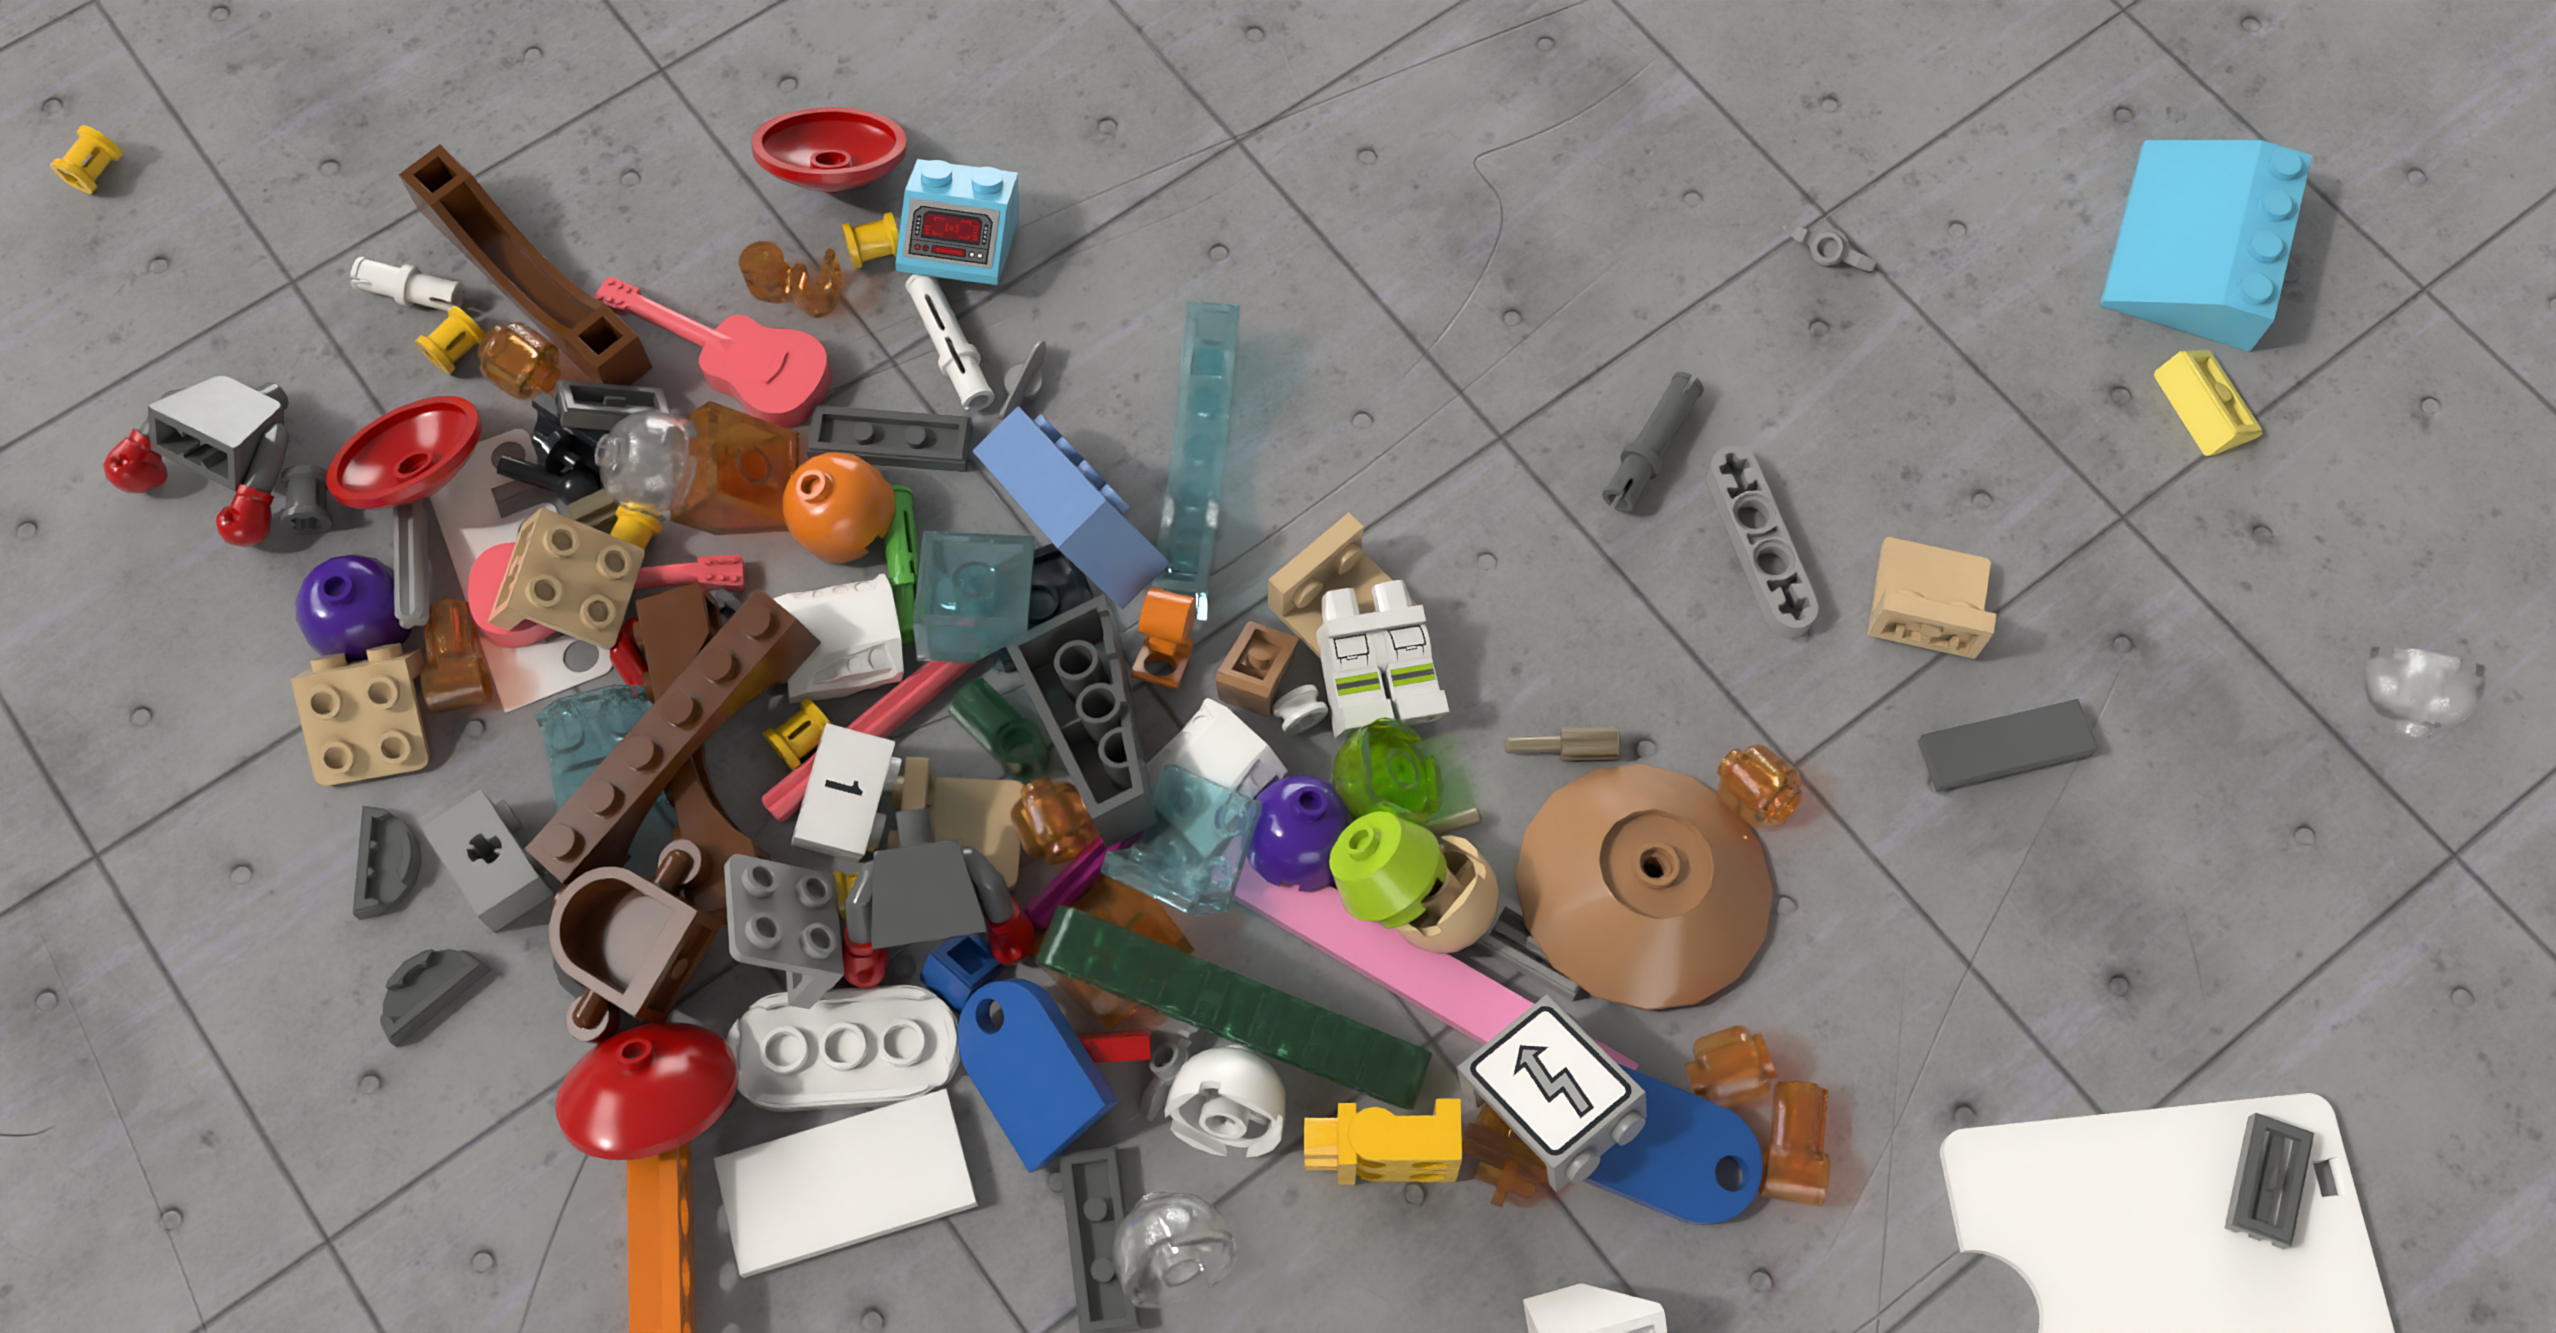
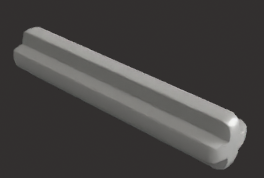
M422 500L408 505L393 507L394 614L399 619L400 626L406 629H411L414 625L424 626L429 620L427 510L422 506Z

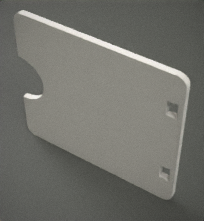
M2303 1093L1966 1128L1954 1131L1941 1144L1940 1158L1960 1253H1979L1994 1257L2011 1266L2024 1278L2030 1286L2038 1305V1333H2395L2336 1116L2331 1105L2319 1095ZM2254 1113H2259L2314 1133L2292 1246L2286 1249L2272 1246V1242L2266 1239L2258 1241L2248 1237L2249 1233L2243 1231L2233 1232L2224 1228L2248 1116ZM2268 1131L2265 1132L2248 1213L2249 1218H2252L2270 1133ZM2285 1138L2278 1181L2274 1190L2268 1224L2274 1227L2277 1221L2293 1140ZM2329 1160L2338 1196L2322 1197L2313 1163Z

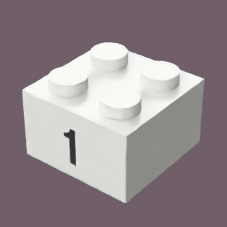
M826 723L817 748L791 846L853 862H858L865 855V851L874 852V849L878 848L886 820L885 814L876 812L881 796L888 798L890 792H893L902 759L892 756L895 741Z

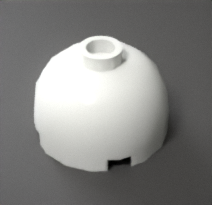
M1229 1045L1202 1051L1192 1056L1182 1066L1169 1090L1164 1113L1165 1118L1169 1115L1173 1118L1170 1129L1175 1136L1194 1148L1213 1155L1227 1157L1228 1151L1225 1144L1240 1148L1248 1147L1246 1157H1258L1274 1150L1281 1141L1286 1117V1094L1280 1076L1268 1062L1244 1046Z

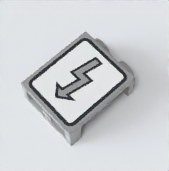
M1547 994L1457 1067L1461 1091L1477 1109L1487 1102L1546 1164L1549 1185L1556 1192H1559L1570 1181L1578 1184L1589 1177L1599 1165L1601 1155L1616 1143L1622 1146L1630 1142L1639 1134L1646 1122L1645 1091Z

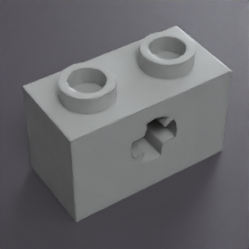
M479 789L420 827L477 917L494 933L554 894L543 878L550 872L525 850L514 834L523 826L504 799L494 804L484 791ZM496 852L499 857L490 863L487 858Z

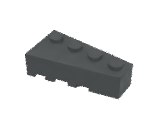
M1105 593L1004 642L1106 848L1158 823L1119 627Z

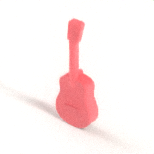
M612 276L606 278L593 296L596 300L605 303L615 314L628 316L629 313H632L703 347L699 356V365L707 384L718 392L736 398L752 418L766 427L789 429L803 423L813 414L814 405L822 403L830 387L832 371L825 349L820 341L803 331L767 328L744 315H732L726 318L714 330L642 296L638 288Z
M516 542L502 543L485 550L474 562L468 582V601L473 619L490 642L506 648L525 647L559 632L528 619L522 620L509 631L488 623ZM734 554L697 557V562L640 567L633 590L689 585L700 582L706 589L720 590L723 587L728 591L742 592L746 589L744 561L740 555Z

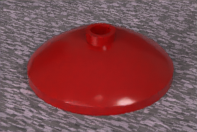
M843 107L810 108L777 116L762 124L753 134L751 142L755 161L772 176L804 189L825 193L852 190L873 182L890 173L904 159L907 152L906 134L896 122L873 112Z
M456 396L425 398L392 410L361 429L338 451L327 471V487L334 498L342 505L364 510L398 507L429 497L447 485L473 455L482 432L481 416L470 401Z
M668 1021L663 1025L648 1023L629 1028L597 1044L574 1065L558 1091L555 1105L556 1117L567 1141L587 1155L607 1160H633L658 1155L691 1141L708 1129L725 1112L738 1086L739 1072L737 1062L726 1040L712 1030L701 1026Z

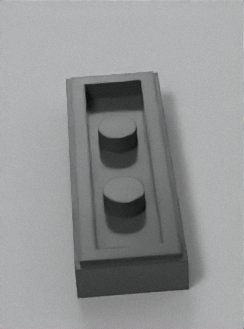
M814 405L806 452L809 459L829 452L853 454L870 465L967 472L973 422L972 417Z
M2078 699L1923 734L1917 741L1936 792L2092 756L2098 749Z
M1118 1145L1058 1154L1080 1333H1125L1142 1330Z

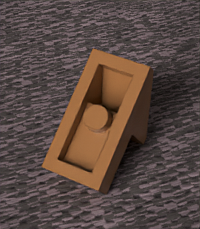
M1248 620L1217 671L1215 681L1219 699L1225 703L1270 717L1273 713L1272 707L1277 698L1280 682L1295 657L1300 637Z

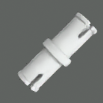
M360 256L355 260L350 277L360 279H353L350 282L353 289L393 297L397 304L407 307L416 303L448 311L453 305L461 309L465 294L456 292H462L465 289L462 282L423 274L419 267L409 264L399 268Z

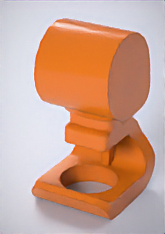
M1154 586L1150 587L1142 607L1138 627L1139 633L1147 636L1132 667L1130 677L1175 690L1179 689L1193 652V641L1189 634L1195 619V597L1175 594ZM1160 660L1171 664L1175 671L1168 676H1155L1149 673L1144 666L1151 661Z

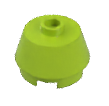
M1381 811L1366 814L1352 822L1339 836L1331 850L1329 860L1330 869L1346 911L1358 920L1380 922L1385 929L1403 926L1424 913L1427 908L1421 901L1432 890L1436 880L1444 884L1447 873L1446 859L1439 849L1436 837L1431 831L1396 815Z

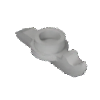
M1783 225L1782 227L1796 241L1810 246L1811 255L1819 264L1830 266L1843 261L1856 268L1872 272L1877 263L1875 260L1848 248L1847 238L1838 229L1826 228L1815 233L1796 225Z
M1042 340L1037 342L1025 363L1010 368L1005 374L1004 384L1009 395L997 418L1004 420L1017 406L1020 407L1022 402L1032 401L1038 396L1043 385L1042 376L1038 369L1044 363L1046 342Z
M1200 1015L1193 1017L1192 1023L1188 1028H1181L1177 1034L1181 1039L1177 1044L1166 1042L1152 1052L1151 1059H1149V1068L1153 1079L1142 1094L1139 1114L1144 1119L1150 1122L1154 1120L1167 1101L1169 1090L1182 1066L1192 1056L1200 1053L1206 1038V1023Z

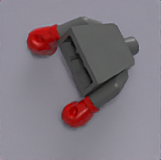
M215 376L189 388L170 390L164 393L159 401L148 406V417L140 429L133 428L128 437H125L108 453L103 463L105 477L121 491L145 493L151 487H158L166 481L168 473L166 465L162 460V456L236 492L231 505L224 507L216 517L217 531L226 543L240 547L260 544L270 533L272 521L270 505L274 499L271 493L283 466L289 441V433L284 427V410L288 408V397L284 390L275 383L268 382L254 390L227 376Z
M931 807L896 812L900 848L875 851L874 860L861 866L845 901L847 925L843 932L844 939L841 944L845 979L857 987L872 988L877 986L885 975L888 947L981 932L987 933L990 949L999 963L1004 966H1014L1023 962L1034 949V925L1023 909L1018 906L1017 901L1010 896L1002 875L978 848L963 846L961 839L936 842Z

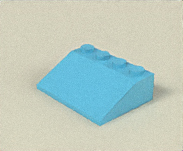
M2145 140L2141 146L2099 306L2250 352L2275 319L2312 155L2263 140Z

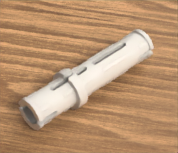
M913 274L906 281L905 287L911 295L925 328L940 356L938 365L942 374L951 379L965 411L977 412L985 409L994 401L995 395L991 388H989L980 369L979 362L981 358L977 348L973 344H968L955 314L938 283V278ZM935 309L937 310L939 317L945 327L944 330L942 329L934 313ZM955 351H956L957 355L959 356V358H960V360H961V362H962V364H963V366H964V368H965V373L963 372V370H962V368H961V366H960V364H959V362H958V360H957V358H956V356H955V354H954Z

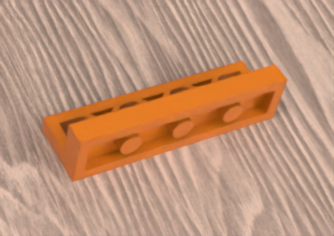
M691 1140L658 1155L627 1160L629 1333H696Z

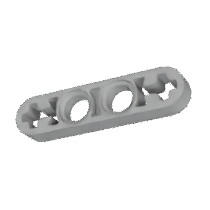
M1734 445L1721 448L1713 456L1708 468L1706 478L1709 489L1766 624L1772 632L1780 637L1787 639L1799 638L1808 632L1817 617L1819 606L1815 593L1757 459L1750 451L1740 446ZM1725 465H1730L1733 471H1743L1738 482L1742 494L1735 498L1738 485L1732 474H1722ZM1748 507L1759 510L1765 517V526L1757 529L1746 527L1738 519V511ZM1766 553L1775 554L1785 563L1786 571L1780 575L1766 574L1758 566L1757 558ZM1788 584L1790 586L1785 596L1792 609H1802L1798 620H1795L1791 613L1782 614L1780 612L1786 602L1782 588Z

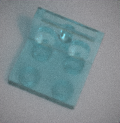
M1165 765L1153 798L1158 823L1144 829L1140 843H1133L1131 849L1107 851L1100 872L1192 916L1227 912L1230 910L1262 810V804L1257 800L1177 765Z

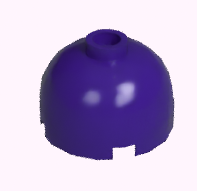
M353 554L333 557L321 563L303 580L295 601L296 621L309 645L321 656L345 653L347 662L368 659L366 650L401 643L402 645L409 638L412 628L406 629L401 627L399 619L394 614V570L372 557Z
M1294 775L1271 783L1256 797L1244 824L1243 851L1251 867L1271 884L1280 887L1281 881L1290 885H1300L1298 891L1304 892L1325 888L1335 882L1329 863L1331 850L1341 833L1352 822L1357 820L1356 815L1346 796L1332 783L1307 775Z

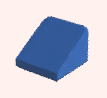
M976 933L950 937L928 954L920 974V980L955 1012L960 1014L971 995L982 986L991 983L1006 966L995 959L989 944Z

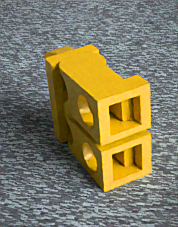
M1436 1099L1433 1116H1395L1388 1110L1379 1107L1366 1108L1356 1114V1103H1338L1337 1118H1304L1305 1170H1337V1185H1355L1356 1175L1364 1180L1377 1182H1456L1462 1162L1461 1099Z

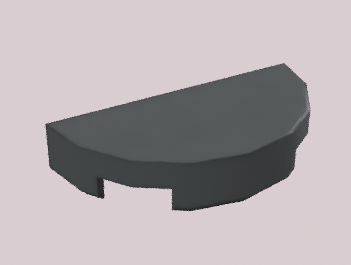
M362 806L353 915L359 920L382 915L401 903L416 884L422 863L419 842L409 826L384 808Z
M429 949L404 961L388 979L385 986L388 991L383 1001V1015L380 1016V1024L389 1042L398 1047L491 971V969L472 953L465 950L447 949L434 951Z

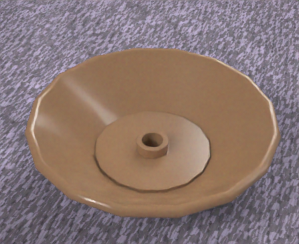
M1645 764L1594 769L1551 794L1525 829L1515 873L1524 925L1539 945L1551 966L1568 979L1577 983L1578 986L1595 998L1645 1011L1698 1004L1738 980L1766 939L1773 889L1762 845L1733 804L1689 775ZM1647 864L1656 866L1661 872V877L1652 878L1648 876L1643 866Z

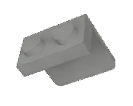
M735 854L724 865L730 954L738 962L785 970L788 1005L810 1009L844 975L835 875Z

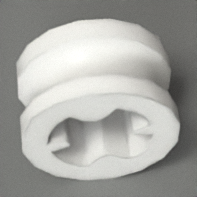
M1304 685L1282 696L1272 707L1275 717L1284 719L1282 729L1286 735L1302 733L1318 724L1328 714L1329 709L1327 705L1316 700L1319 695L1316 686Z

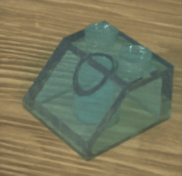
M923 531L913 617L917 660L974 663L1027 636L1035 536Z

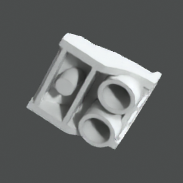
M879 574L874 580L831 586L815 591L788 593L773 598L796 617L821 642L787 681L789 703L801 702L806 697L811 701L846 697L865 689H873L883 684L902 681L904 668L901 634L892 588L885 574Z
M1209 698L1203 701L1200 710L1191 718L1181 732L1146 764L1155 807L1201 851V855L1208 862L1244 829L1246 817L1258 794L1271 783L1288 777V770L1270 746L1230 709Z

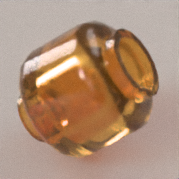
M522 322L496 325L484 336L478 347L477 355L480 359L479 365L482 376L517 400H528L542 392L548 394L556 386V381L560 379L561 370L558 368L560 359L558 347Z
M1755 744L1743 751L1734 749L1725 756L1718 767L1717 774L1721 777L1717 788L1719 799L1732 812L1752 827L1763 828L1770 824L1777 827L1783 824L1793 815L1802 801L1803 793L1799 789L1801 777L1798 770L1765 745Z
M1041 777L1021 788V797L1012 806L1010 818L1028 857L1035 860H1044L1049 866L1058 865L1072 860L1087 848L1086 841L1093 832V821L1075 785L1067 781L1052 782L1050 777Z
M1741 1024L1696 1039L1693 1044L1695 1060L1685 1063L1695 1095L1700 1097L1708 1094L1711 1102L1727 1109L1763 1098L1770 1090L1769 1079L1777 1077L1762 1033L1752 1035L1751 1031Z

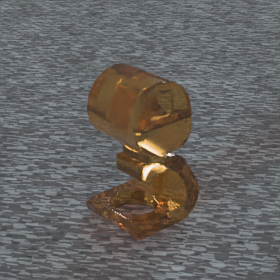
M768 241L752 243L739 256L741 272L750 294L756 299L779 304L784 302L789 292H791L796 306L814 318L828 316L835 309L844 278L836 253L831 248L825 251L818 280L810 287H808L809 274L805 264L796 263L794 267H790L786 263L781 249L774 243Z

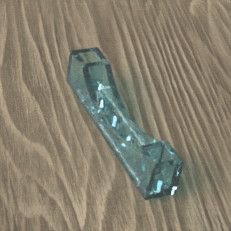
M1187 301L1171 464L1164 511L1156 549L1170 564L1152 580V586L1175 594L1195 597V619L1207 620L1240 341V305Z

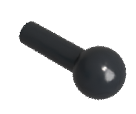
M502 454L497 466V474L558 493L560 500L566 506L601 490V483L598 477L586 468H580L576 472L569 469L564 473L559 471L549 474L540 468L538 464L506 454Z

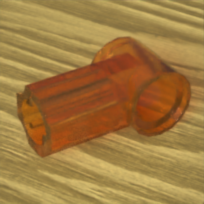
M453 599L432 602V605L429 607V620L424 625L428 665H423L420 672L422 691L428 709L432 714H438L490 703L492 701L491 680L486 663L480 655L477 623L470 612L469 602L455 601Z
M1798 1080L1790 1082L1778 1081L1775 1084L1770 1138L1762 1153L1763 1171L1758 1189L1760 1197L1822 1207L1826 1198L1830 1176L1829 1155L1823 1153L1828 1089L1821 1088L1816 1083Z

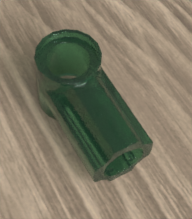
M983 678L973 682L968 681L955 693L954 699L947 707L948 714L1000 765L1008 779L1028 784L1043 777L1048 770L1050 757L1042 732L1035 722L1029 718L1022 717ZM1020 744L1033 745V749L1023 757L1015 758L1009 756L1012 749Z

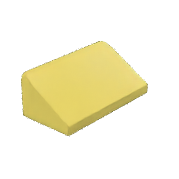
M2211 350L2180 351L2155 371L2154 377L2205 456L2219 454L2254 440L2263 434L2261 427Z

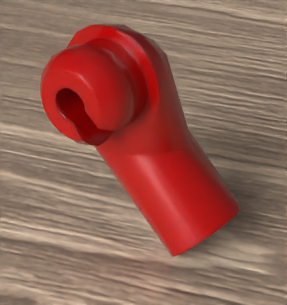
M631 617L621 625L616 643L610 648V660L633 695L637 697L645 693L643 673L649 670L648 665L636 650L638 646L633 633V623L639 621V619Z

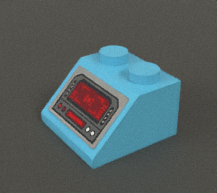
M917 159L904 194L895 261L896 271L998 285L1019 224L1018 173L1000 171L992 167L978 168L948 164L941 160L926 161Z

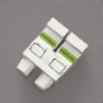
M1404 580L1383 582L1371 589L1376 611L1373 613L1359 615L1354 588L1328 591L1322 597L1323 624L1315 632L1318 647H1320L1322 668L1334 738L1381 731L1387 726L1388 729L1434 722L1450 712L1445 690L1440 691L1432 660L1430 638L1424 624L1426 618L1423 605L1412 606Z

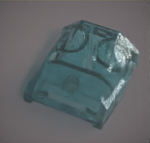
M613 684L556 699L535 714L548 757L558 811L653 706L647 697L644 686ZM664 790L655 803L664 801L666 805H669Z

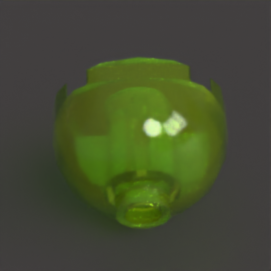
M1382 717L1363 726L1348 737L1337 752L1332 766V783L1335 791L1352 814L1354 821L1366 814L1381 811L1420 825L1430 819V815L1437 812L1443 803L1444 785L1435 757L1431 755L1426 759L1424 758L1420 749L1415 745L1422 738L1415 730L1400 720Z

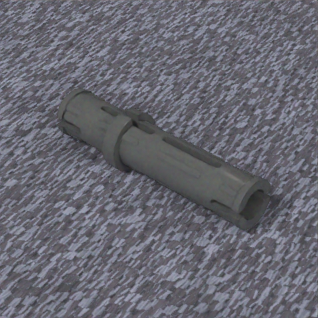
M1685 372L1674 374L1670 385L1640 432L1635 443L1628 444L1620 456L1622 464L1602 493L1604 501L1609 506L1616 496H1619L1624 491L1614 509L1621 512L1633 510L1635 502L1648 480L1656 478L1663 467L1661 458L1695 402L1702 395L1704 388L1700 380L1696 378L1690 389L1683 393V389L1692 375Z

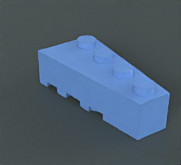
M1017 406L973 450L974 454L1052 543L1122 610L1170 564L1124 515L1131 507L1042 414L1033 421Z

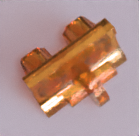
M1486 1102L1475 1123L1469 1121L1462 1138V1152L1502 1167L1501 1170L1480 1161L1474 1176L1477 1180L1495 1186L1491 1204L1502 1208L1508 1192L1530 1200L1536 1183L1518 1177L1515 1173L1551 1187L1548 1182L1546 1164L1527 1144L1508 1137L1511 1128Z

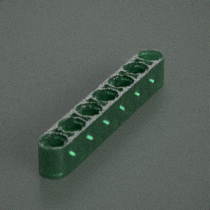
M1057 905L1035 960L1037 964L1054 972L1406 1110L1413 1111L1433 1055L1417 1045L1064 905Z

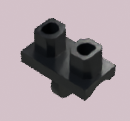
M542 392L532 399V407L537 410L538 414L537 422L533 429L532 444L540 449L537 457V463L540 468L549 474L559 472L565 467L574 472L580 468H586L592 471L599 481L605 485L617 477V459L630 448V432L561 427V414H558V402H555L554 398Z

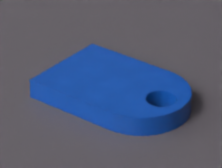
M1007 979L982 986L968 999L958 1024V1048L962 1063L1028 1172L1031 1173L1044 1169L1058 1154H1061L1119 1101L1056 1002L1042 987L1025 979ZM993 1000L1000 1004L1004 1014V1022L1000 1030L994 1026L990 1018V1006Z
M1618 1064L1646 1093V1122L1639 1134L1630 1142L1622 1146L1616 1143L1601 1155L1597 1168L1583 1181L1679 1221L1694 1225H1709L1723 1222L1745 1210L1759 1189L1763 1171L1762 1154L1758 1141L1746 1122L1736 1113L1721 1105ZM1722 1158L1732 1159L1741 1169L1742 1182L1734 1192L1725 1190L1717 1182L1715 1169Z

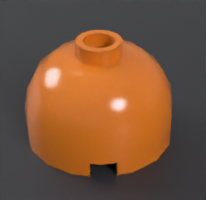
M829 452L810 458L796 469L788 480L783 494L784 521L791 535L799 545L823 562L843 564L865 556L869 553L865 547L872 543L877 535L883 539L887 534L895 513L894 490L890 483L884 479L881 472L874 466L849 453Z

